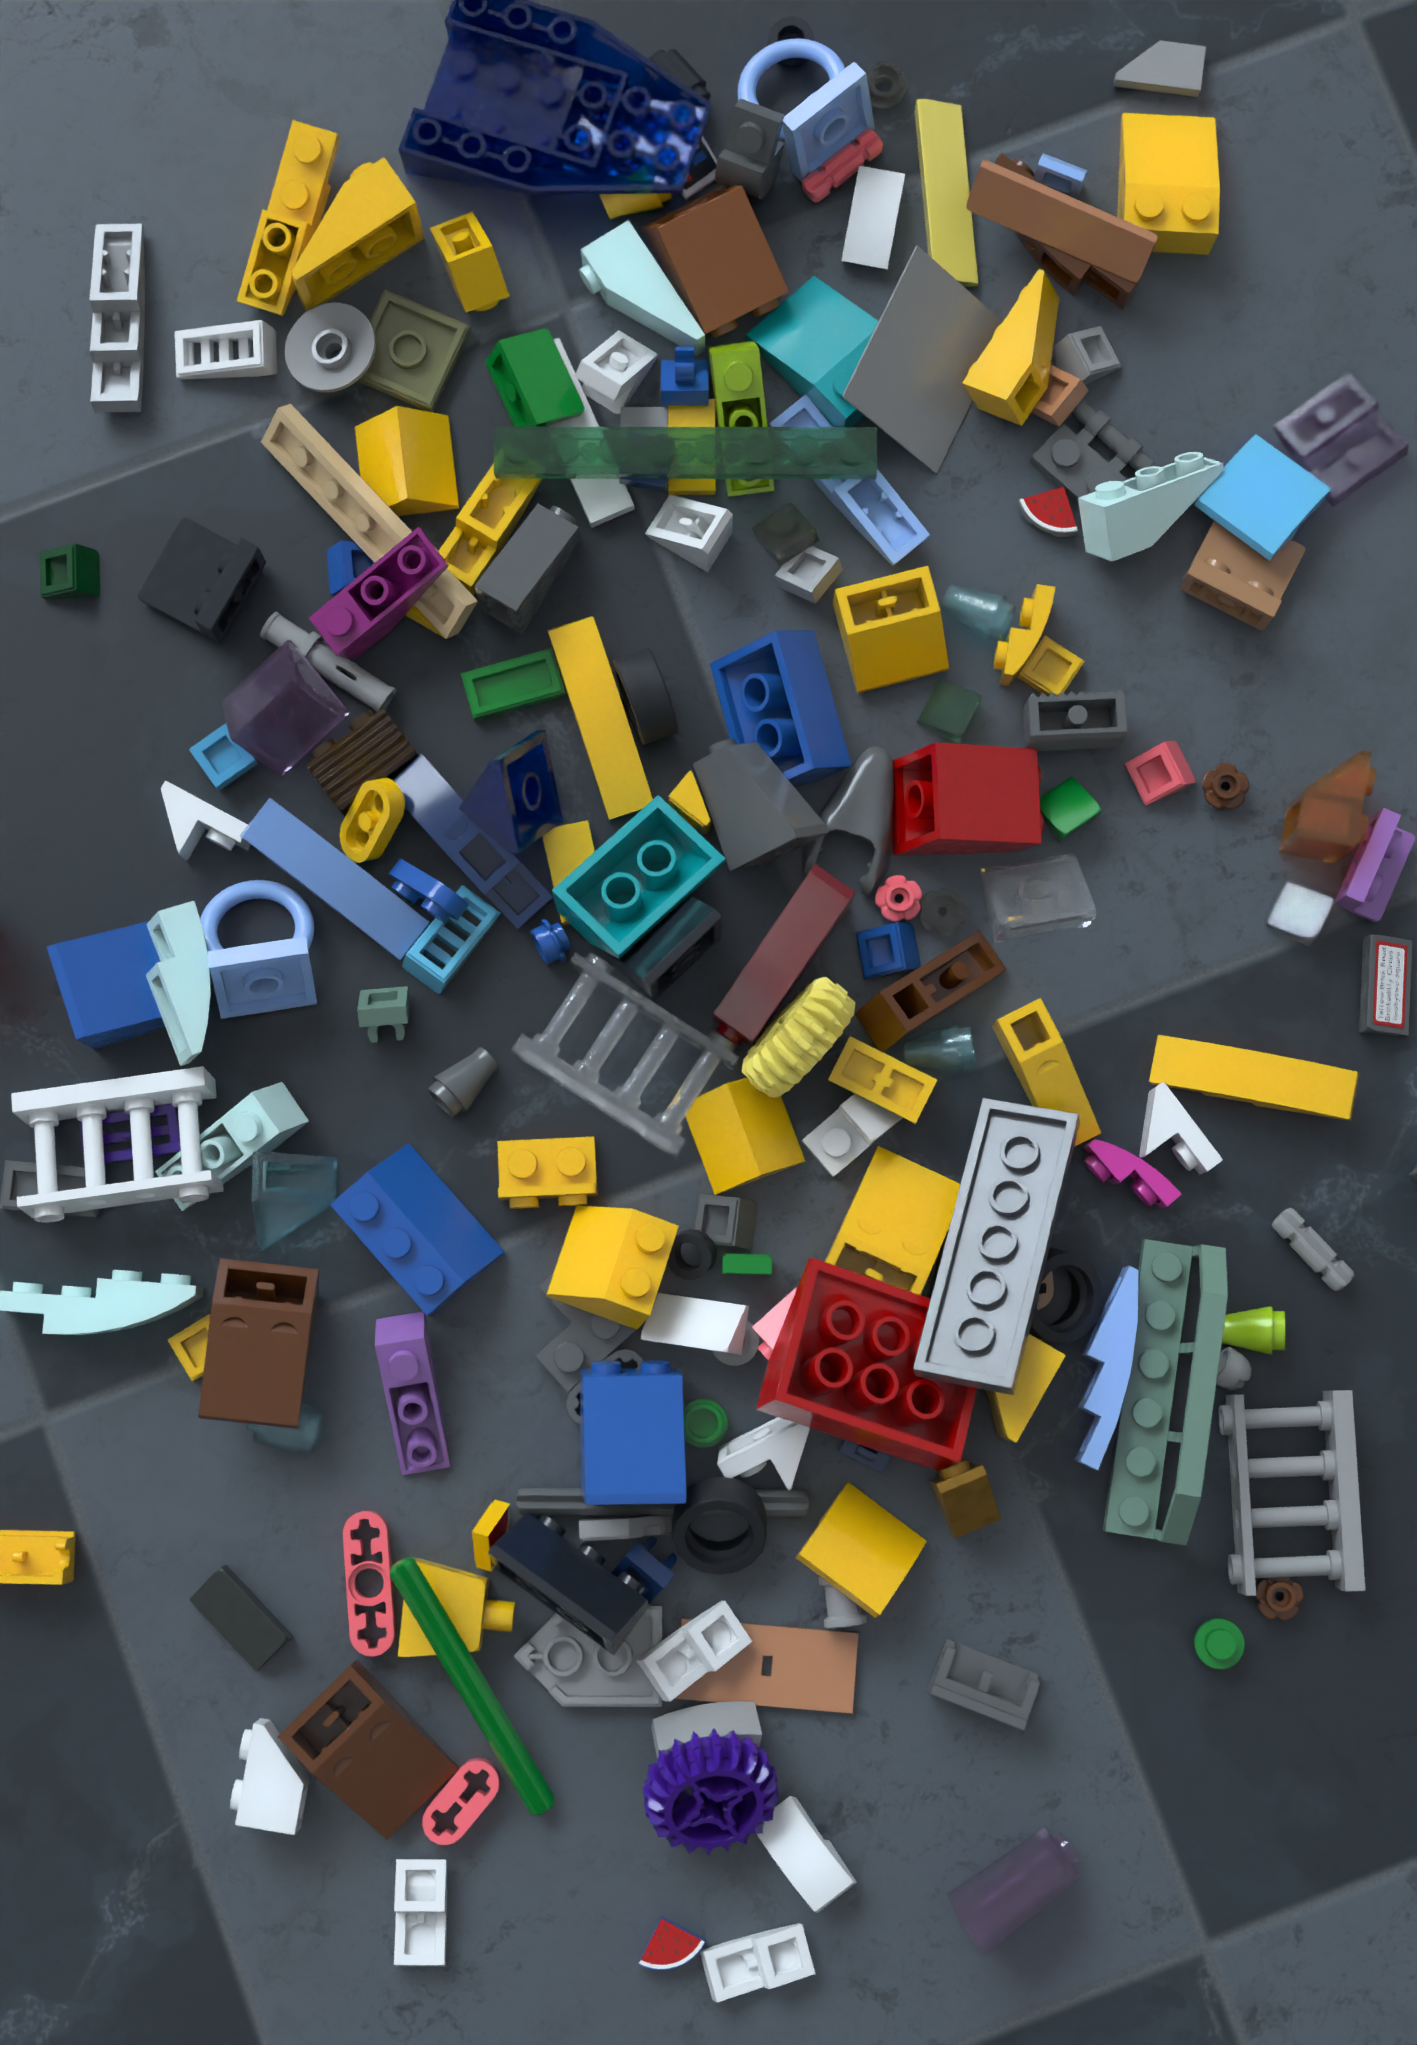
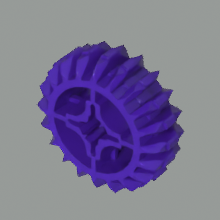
M713 1728L709 1736L699 1737L693 1731L690 1741L684 1743L674 1738L672 1751L659 1750L657 1763L648 1764L647 1779L644 1780L643 1786L646 1816L649 1818L650 1823L653 1824L658 1837H666L671 1848L683 1844L688 1854H690L698 1847H702L709 1856L713 1848L722 1846L729 1853L731 1843L738 1841L747 1845L749 1833L763 1834L764 1822L773 1820L774 1806L778 1804L779 1797L776 1770L772 1766L768 1754L765 1753L764 1747H756L751 1736L740 1740L735 1731L732 1730L724 1737H720Z

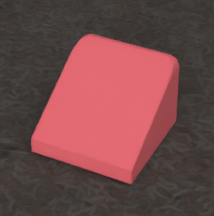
M1175 740L1165 741L1124 763L1145 806L1196 783L1195 777Z

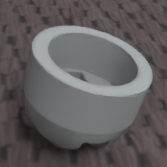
M1226 1347L1220 1352L1216 1382L1218 1386L1228 1390H1237L1244 1386V1381L1250 1379L1252 1368L1243 1354L1231 1347Z

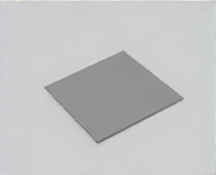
M916 246L842 397L937 474L973 401L962 382L966 378L971 365L978 360L993 338L996 328L1003 321L919 246Z

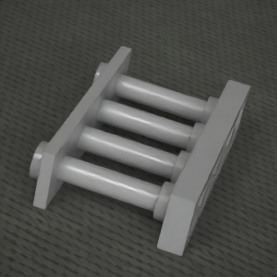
M1352 1390L1322 1391L1323 1401H1318L1316 1406L1245 1409L1244 1395H1225L1226 1405L1219 1406V1427L1222 1435H1228L1235 1554H1229L1228 1575L1230 1583L1237 1584L1238 1593L1246 1596L1256 1595L1255 1578L1328 1575L1329 1580H1335L1336 1589L1343 1591H1366ZM1318 1426L1320 1431H1325L1326 1450L1320 1451V1456L1248 1459L1246 1429ZM1321 1476L1322 1480H1328L1329 1500H1324L1323 1505L1251 1508L1249 1479ZM1324 1525L1326 1530H1332L1333 1550H1327L1326 1555L1254 1558L1252 1528Z

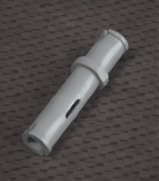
M277 611L264 624L260 633L261 638L267 639L294 657V664L301 668L308 666L342 690H345L373 708L376 712L382 709L385 710L392 701L396 688L387 685L355 662L336 656L333 650L322 642L323 637L313 631L309 634L281 616ZM340 671L345 672L346 674H348L349 676H351L352 678H354V679H356V680H352L351 678L347 677L346 675H344V674L341 673Z

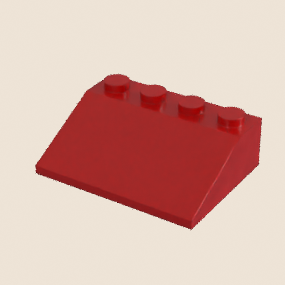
M811 1257L808 1259L770 1356L756 1410L939 1471L961 1461L977 1388L915 1376L913 1367L931 1301L930 1298Z

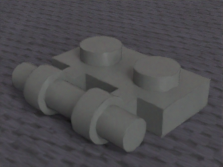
M1085 400L1072 413L1085 426L1079 434L1076 435L1062 423L1034 453L1030 460V463L1058 488L1064 487L1066 495L1078 505V498L1095 492L1097 485L1109 481L1123 482L1128 480L1121 474L1128 465L1138 471L1142 468L1152 467L1155 463L1142 451L1144 445L1134 437L1128 439L1110 423L1112 417L1102 409L1097 412ZM1097 437L1116 453V456L1109 463L1090 447V444Z

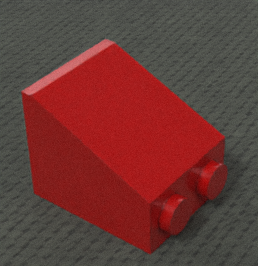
M935 742L892 761L894 769V856L1019 852L1042 844L1041 834L1044 828V820L1040 812L1039 786L1042 775L1038 765L1037 749Z

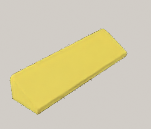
M917 99L914 113L928 255L964 287L978 286L972 213L966 208L970 192L961 105L929 99Z

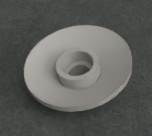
M332 302L316 306L304 313L295 322L287 336L285 344L287 367L293 377L310 390L316 392H335L345 389L357 382L366 373L373 361L376 351L374 328L364 313L349 304ZM341 350L338 356L330 359L334 351Z

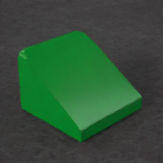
M1073 776L1039 798L1040 812L1043 820L1059 842L1091 822L1103 811Z

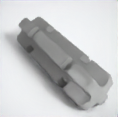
M1285 1209L1274 1219L1272 1223L1273 1228L1283 1239L1289 1238L1291 1240L1289 1245L1315 1272L1323 1274L1321 1279L1332 1290L1339 1291L1344 1288L1354 1277L1353 1270L1343 1260L1337 1261L1335 1259L1337 1254L1311 1226L1305 1227L1303 1225L1305 1220L1294 1209Z

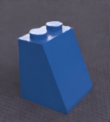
M148 922L47 946L75 1038L95 1051L165 1028L146 974L157 962H161L147 927Z
M595 1361L591 1363V1369H580V1488L585 1505L686 1503L682 1374L678 1368H670L669 1361H642L641 1369H621V1362Z

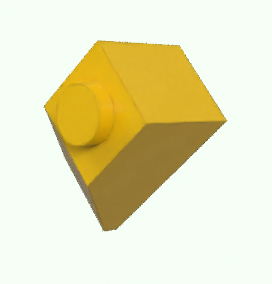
M473 211L429 228L454 291L466 313L473 310L485 311L491 309L499 303V300L510 296L493 246Z

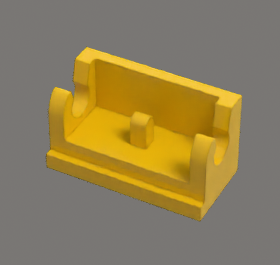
M851 1036L828 1078L829 1081L916 1124L937 1082V1079Z
M0 1530V1583L63 1585L74 1581L76 1531Z

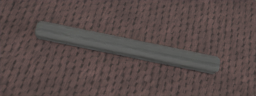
M521 1488L518 1490L516 1497V1508L520 1515H525L528 1512L531 1515L673 1516L675 1504L585 1505L581 1488ZM754 1489L763 1500L766 1516H806L809 1513V1493L804 1489ZM718 1509L704 1512L699 1516L740 1515L733 1511Z

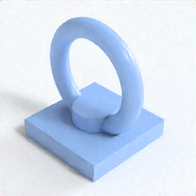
M788 39L765 47L751 58L741 73L737 95L738 101L744 99L759 105L756 97V87L760 77L769 67L782 60L790 58L808 59L819 64L827 72L830 81L808 96L800 105L784 117L779 136L780 139H785L791 171L802 182L814 170L820 171L822 169L820 165L848 143L854 144L856 142L854 138L865 129L873 130L875 126L866 73L855 62L845 68L837 54L819 42L807 39Z
M268 880L241 882L218 893L207 904L200 920L204 930L209 968L221 1019L317 1004L308 951L314 935V919L309 906L302 896L286 885ZM251 899H267L281 904L291 913L295 923V933L292 939L223 949L218 940L217 929L220 920L230 908Z

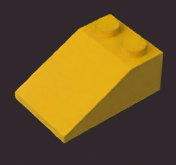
M1122 113L1117 217L1157 234L1158 239L1152 252L1209 255L1219 230L1220 181L1215 118Z
M385 157L374 164L372 162L364 163L352 172L349 180L342 185L292 269L291 275L306 312L316 306L325 304L425 239L417 204Z

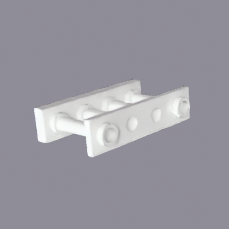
M204 1066L11 1093L12 1112L24 1123L34 1128L38 1194L17 1197V1207L37 1222L60 1221L64 1219L65 1213L179 1198L182 1202H200L207 1200L209 1193L223 1192V1182L211 1170L202 1171L198 1106L202 1105V1100L217 1098L215 1079ZM172 1103L173 1107L178 1108L182 1174L154 1178L150 1113L154 1112V1106ZM125 1111L126 1114L130 1115L134 1181L106 1185L102 1120L106 1119L107 1113ZM77 1118V1120L82 1121L86 1188L58 1191L54 1127L59 1125V1120Z

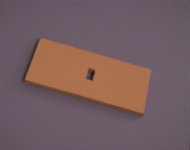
M682 1618L681 1627L692 1619ZM741 1623L753 1642L715 1672L708 1671L675 1698L708 1702L752 1701L755 1702L756 1706L853 1714L859 1633ZM763 1656H772L771 1675H761Z

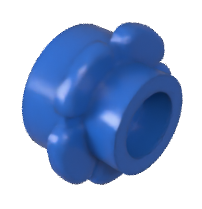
M542 919L540 926L530 930L531 938L539 955L546 965L558 959L561 963L565 962L566 956L564 951L570 949L571 945L564 929L559 922L551 925L548 920Z

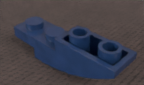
M422 753L393 779L404 795L405 808L517 929L553 897Z

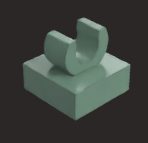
M408 986L360 990L357 1007L359 1027H368L370 1041L372 1043L378 1042V1027L381 1025H392L396 1030V1039L403 1040L410 1010Z

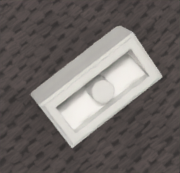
M658 1293L651 1314L642 1329L641 1340L742 1355L749 1306Z

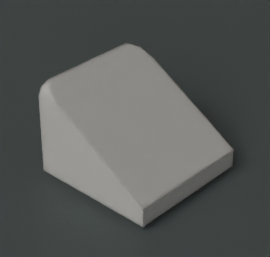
M1101 326L1067 334L1052 350V359L1056 367L1081 379L1085 385L1122 367Z

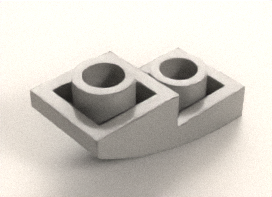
M731 1701L702 1704L673 1711L653 1719L651 1729L657 1759L659 1750L672 1751L674 1738L685 1743L691 1740L693 1731L699 1737L709 1736L713 1728L720 1737H724L732 1730L735 1731L740 1740L751 1736L756 1747H759L762 1731L755 1702Z

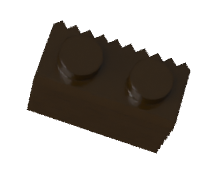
M384 709L376 714L372 710L364 712L349 725V729L352 732L337 743L334 739L323 742L310 754L313 761L308 763L306 767L344 818L360 787L366 781L381 778L393 780L419 756Z

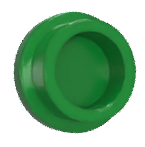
M697 1399L685 1406L683 1409L684 1439L690 1445L698 1448H709L718 1444L725 1436L728 1427V1420L724 1409L718 1403L709 1399Z
M1215 1618L1204 1622L1198 1628L1194 1637V1648L1198 1658L1207 1666L1215 1669H1226L1240 1660L1244 1652V1638L1242 1632L1234 1623L1226 1619Z

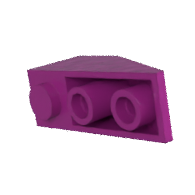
M418 527L312 614L309 619L336 656L355 661L396 626L449 565L424 531Z

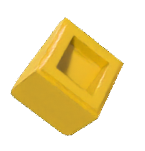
M690 770L668 796L669 805L703 835L709 832L711 820L693 772Z

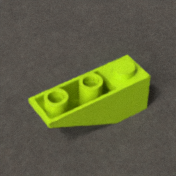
M755 341L708 346L727 496L775 491L759 348Z

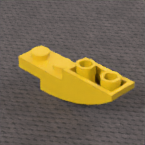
M292 120L268 209H262L237 302L281 316L284 315L296 289L291 271L319 226L331 186L328 184L341 139L338 133Z

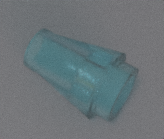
M955 584L950 585L941 605L942 611L951 614L986 640H989L991 637L1001 640L1004 637L1016 608L1015 604L1007 602V596L962 588Z
M959 1023L915 1038L904 1039L906 1064L911 1067L964 1071V1066L976 1064L971 1026L959 1027Z

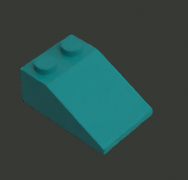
M813 276L749 331L745 339L747 341H755L763 358L801 397L806 394L834 430L839 428L845 435L866 417L846 401L842 395L879 321L823 281Z

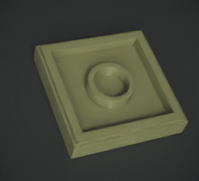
M384 289L370 319L376 335L375 355L370 367L357 382L433 413L470 335V325Z

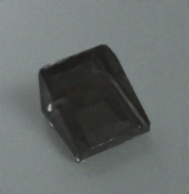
M1287 882L1265 925L1306 946H1310L1316 941L1335 903V899Z

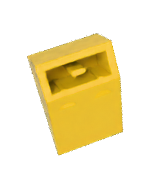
M878 1146L824 1262L920 1295L950 1227L961 1184Z

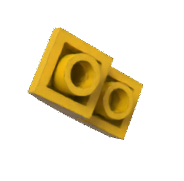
M1037 584L1032 598H1023L1019 626L1027 627V630L1011 627L1006 642H997L993 669L1001 670L999 685L1009 686L1031 657L1048 620L1056 587Z

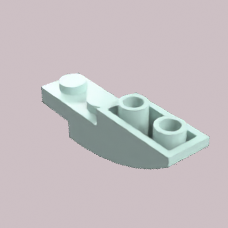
M113 1270L112 1279L97 1278L96 1298H91L92 1288L62 1286L61 1295L42 1294L43 1284L13 1282L12 1292L0 1291V1311L44 1314L42 1334L87 1335L108 1333L134 1328L175 1313L202 1298L204 1287L190 1285L191 1276L161 1274V1283L142 1282V1272Z

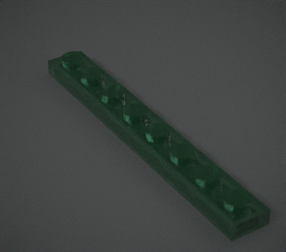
M494 427L495 478L876 479L877 427Z

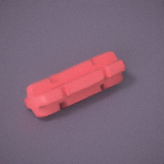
M865 129L854 138L856 141L854 144L848 143L820 165L822 168L820 171L814 170L803 179L802 189L814 203L820 202L830 194L829 189L831 187L835 189L859 170V166H864L863 162L865 160L870 162L882 152L883 143L872 129Z

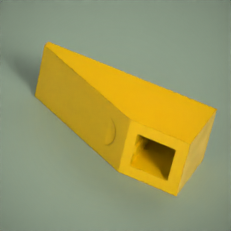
M1038 269L1030 283L1023 288L1017 302L1003 323L996 328L993 338L978 360L971 365L966 378L962 382L979 410L1021 426L1048 388L1059 296L1045 271Z
M1039 998L997 1019L992 1028L1032 1106L1079 1114L1080 1125L1075 1146L1101 1134L1065 1044L1042 999Z

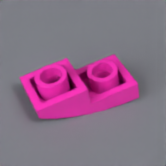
M1094 1139L1082 1148L1088 1156L1084 1160L1085 1165L1100 1182L1104 1183L1108 1179L1113 1185H1116L1130 1175L1135 1180L1130 1185L1132 1190L1148 1207L1155 1203L1161 1210L1168 1207L1182 1195L1155 1168L1122 1148Z

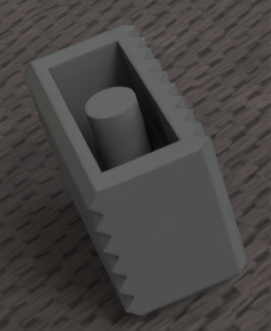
M1121 689L1116 694L1112 690H1109L1106 694L1101 690L1097 694L1090 691L1087 695L1082 691L1075 695L1071 691L1068 696L1063 692L1056 696L1052 692L1048 697L1044 693L1039 697L1032 693L1022 710L1024 748L1037 749V751L1120 747L1127 737L1125 693Z

